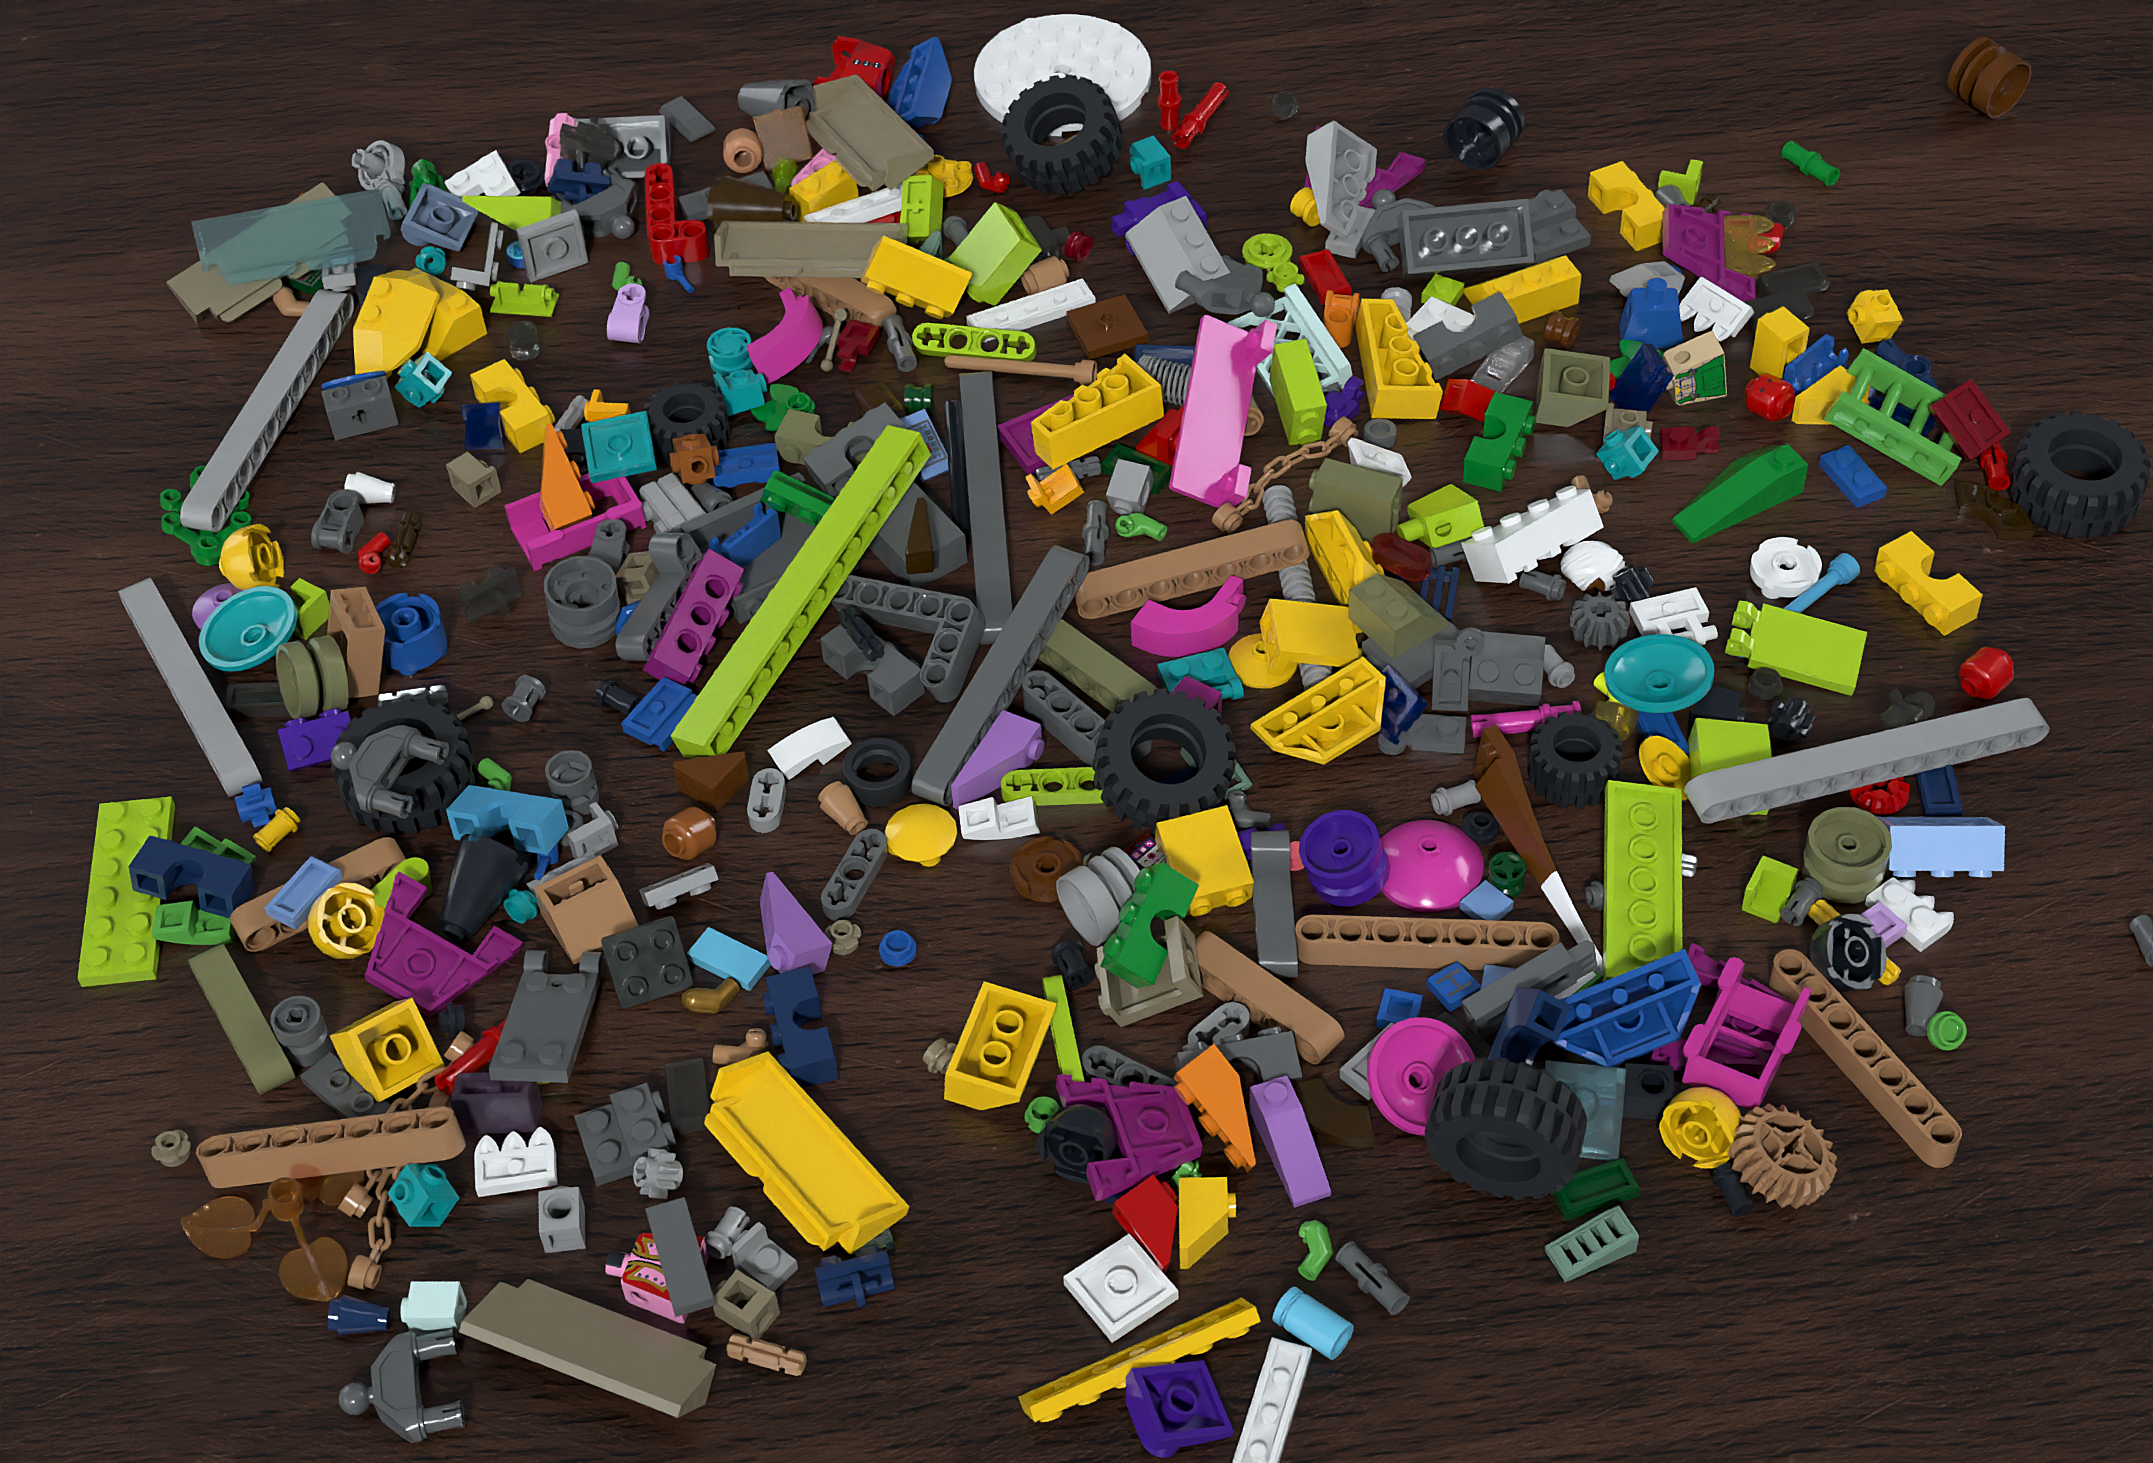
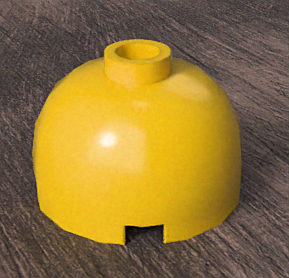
M262 524L240 528L234 531L223 543L219 560L220 571L232 585L242 591L259 586L278 588L280 584H275L276 577L284 576V560L280 546L277 541H270L266 534L271 531Z
M341 883L326 890L312 904L308 915V931L313 943L323 953L335 959H353L373 949L385 915L384 908H379L374 902L373 897L375 894L370 889L357 883Z
M1693 1087L1679 1093L1672 1099L1663 1112L1659 1130L1663 1142L1676 1157L1681 1159L1682 1153L1698 1160L1692 1166L1716 1168L1726 1163L1730 1158L1728 1152L1730 1146L1737 1140L1735 1129L1740 1126L1741 1114L1733 1100L1720 1090L1710 1087Z

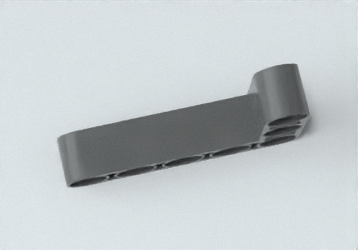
M848 575L831 600V604L836 610L839 611L847 606H852L858 612V617L865 621L935 634L923 663L920 679L937 701L949 702L954 700L963 687L986 625L985 619L971 600L962 596Z

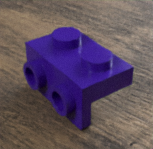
M341 709L322 712L319 719L307 722L306 718H298L286 722L285 728L278 729L290 772L331 762V752L334 746L337 745L336 740L342 730L347 731L346 726L352 720L348 711L341 712Z

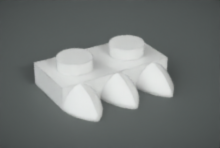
M1702 276L1679 305L1681 321L1697 314L1694 321V331L1700 332L1714 325L1712 331L1718 342L1723 341L1729 336L1735 337L1754 313L1752 307Z
M1892 877L1867 895L1865 905L1870 909L1878 902L1883 903L1908 925L1906 933L1902 937L1921 952L1951 929L1954 914L1953 912L1936 913L1933 910L1934 896H1916L1913 894L1915 891V880H1897Z
M539 1127L533 1133L528 1147H526L523 1138L515 1131H512L506 1137L501 1151H499L496 1142L488 1135H485L479 1141L474 1154L475 1189L478 1197L557 1185L556 1151L551 1136L542 1127Z

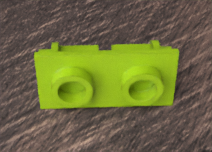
M498 281L496 284H491L490 295L495 297L490 309L492 313L552 317L559 298V293H555L554 289L549 288L548 285L525 284L523 287L524 291H520L519 284Z

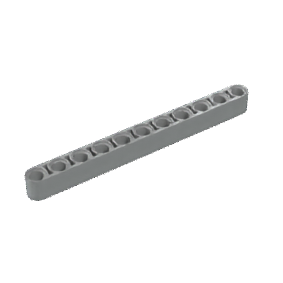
M323 289L316 292L184 500L180 511V520L184 527L211 532L221 530L350 321L354 311V298L352 294Z
M2021 698L1704 773L1691 779L1686 784L1684 792L1703 823H1713L1941 768L1949 764L1953 765L2031 746L2044 739L2049 733L2050 727L2031 699Z

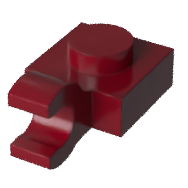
M854 320L848 321L838 337V349H840L838 357L843 358L839 365V370L851 373L855 368L858 354L869 355L880 337L879 326Z
M1694 427L1661 428L1662 461L1696 460L1697 452L1707 454L1718 453L1719 428L1707 427L1696 434Z

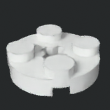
M1777 537L1766 540L1760 544L1759 550L1752 555L1750 563L1751 577L1755 584L1762 588L1761 592L1767 598L1777 599L1779 597L1800 596L1820 578L1822 562L1817 551L1809 545L1807 549L1797 545L1798 540L1789 537ZM1785 564L1787 568H1792V570L1781 569L1780 565Z

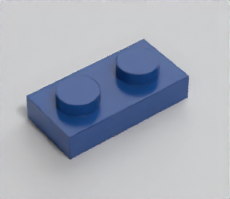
M1850 445L1820 456L1819 466L1856 508L1885 497L1887 487Z

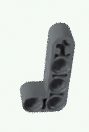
M657 533L652 536L649 542V555L659 574L616 639V651L622 660H648L697 562L703 556L693 538L687 533Z
M1040 670L1027 673L1022 679L1024 710L1089 767H1092L1099 734L1103 729L1105 720L1049 673ZM1152 740L1140 743L1131 750L1130 754L1134 764L1148 755L1152 749Z
M1289 831L1251 832L1250 859L1251 875L1254 880L1252 895L1258 965L1276 978L1298 977L1290 879Z

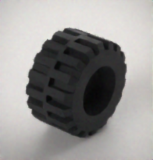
M692 381L679 385L674 383L669 388L663 387L658 390L659 394H653L649 398L650 403H646L644 411L648 415L655 457L663 459V463L670 465L669 453H674L672 439L688 434L705 433L710 445H716L717 451L725 450L728 446L727 441L730 440V429L726 406L722 395L716 393L715 388L711 386L706 388L705 384L700 382L692 384Z
M1566 711L1560 712L1557 718L1549 716L1545 719L1544 724L1539 723L1535 728V734H1532L1527 770L1529 774L1528 780L1531 785L1535 786V792L1539 796L1546 795L1545 801L1551 804L1558 802L1560 807L1563 808L1573 805L1575 809H1584L1585 804L1593 807L1598 805L1599 799L1605 801V786L1608 780L1618 781L1622 741L1618 740L1619 734L1615 729H1609L1610 723L1604 719L1598 721L1597 716L1591 713L1585 716L1581 715L1582 711H1574L1573 714L1569 715ZM1564 758H1578L1584 760V762H1572Z

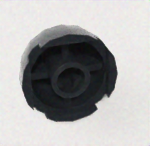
M1845 914L1819 925L1809 940L1808 959L1838 992L1869 989L1875 980L1881 979L1885 972L1887 955L1882 936L1876 937L1874 931L1870 928L1875 925L1869 919L1859 914Z
M1072 1104L1057 1110L1044 1124L1037 1140V1147L1041 1158L1045 1162L1048 1157L1056 1165L1053 1170L1055 1173L1072 1182L1089 1184L1086 1175L1088 1163L1116 1159L1119 1149L1116 1128L1110 1118L1100 1110L1083 1104Z

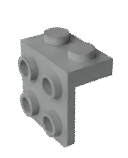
M491 223L484 272L452 267L451 281H457V288L475 291L476 285L488 287L490 281H496L499 262L493 261L494 250H501L503 231L497 230L498 223Z

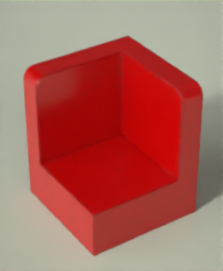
M1448 379L1439 410L1447 414L1466 415L1484 423L1486 410L1495 391L1469 379Z

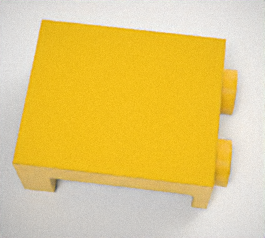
M1269 599L1260 620L1269 674L1283 676L1289 662L1339 667L1341 670L1361 658L1362 650L1358 648L1356 641L1357 626L1348 618L1349 607Z
M1227 805L1156 823L1155 841L1159 852L1163 851L1167 865L1199 884L1186 915L1201 916L1210 912L1212 908L1224 905L1236 907L1252 898L1254 880Z

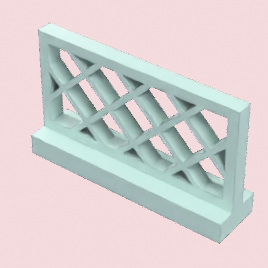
M1296 284L1284 288L1285 297L1274 301L1275 308L1269 316L1258 317L1253 312H1250L1228 322V324L1240 329L1248 325L1259 326L1265 320L1277 324L1276 329H1280L1274 344L1292 341L1283 339L1287 331L1300 333L1298 340L1307 339L1310 352L1314 354L1312 359L1316 372L1327 373L1329 376L1320 381L1323 392L1326 391L1323 389L1324 387L1335 382H1339L1340 388L1343 391L1347 380L1353 376L1350 363ZM1283 309L1287 313L1284 321L1270 319L1272 314ZM1272 351L1268 357L1256 366V370L1274 396L1269 381L1270 373H1268L1272 363Z

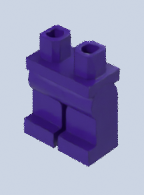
M1175 181L1167 184L1166 192L1151 198L1142 197L1135 202L1133 200L1124 202V213L1112 217V231L1117 237L1123 236L1159 206L1187 196L1205 230L1207 214L1194 199H1191V196L1181 184ZM1126 239L1127 249L1130 251L1132 255H1135L1129 242Z

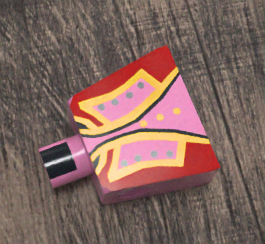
M642 1233L639 1235L631 1254L615 1250L609 1253L606 1262V1274L622 1277V1289L625 1299L629 1303L678 1323H685L688 1314L675 1317L652 1233ZM696 1236L706 1268L709 1255L704 1237Z

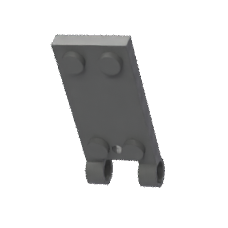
M547 950L526 951L524 971L489 1066L491 1080L569 1082L600 982L603 980L605 969L603 952H582L580 973L563 975L548 974L549 954Z

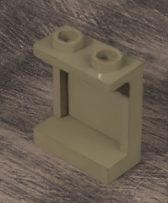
M1178 916L1165 920L1166 935L1154 939L1157 944L1168 950V955L1154 985L1137 989L1102 968L1100 965L1105 957L1103 953L1104 945L1097 948L1098 962L1095 963V972L1101 983L1102 992L1098 995L1099 1004L1103 1013L1106 1016L1110 1015L1120 1027L1203 997L1195 936Z

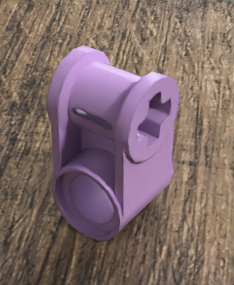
M627 284L619 289L613 310L609 314L607 322V337L609 340L642 343L645 327L649 319V309L645 305L646 291L641 285Z

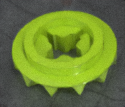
M1269 233L1251 237L1244 243L1242 248V257L1245 258L1246 264H1253L1260 269H1266L1268 272L1279 262H1290L1292 255V246L1287 239Z

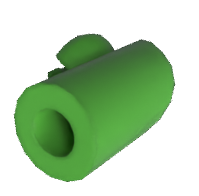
M619 262L615 266L612 286L617 291L627 284L642 286V281L639 278L635 282L633 281L634 276H629L631 268L627 263Z
M1141 513L1120 516L1115 523L1118 534L1127 538L1146 534L1161 541L1167 533L1166 525Z

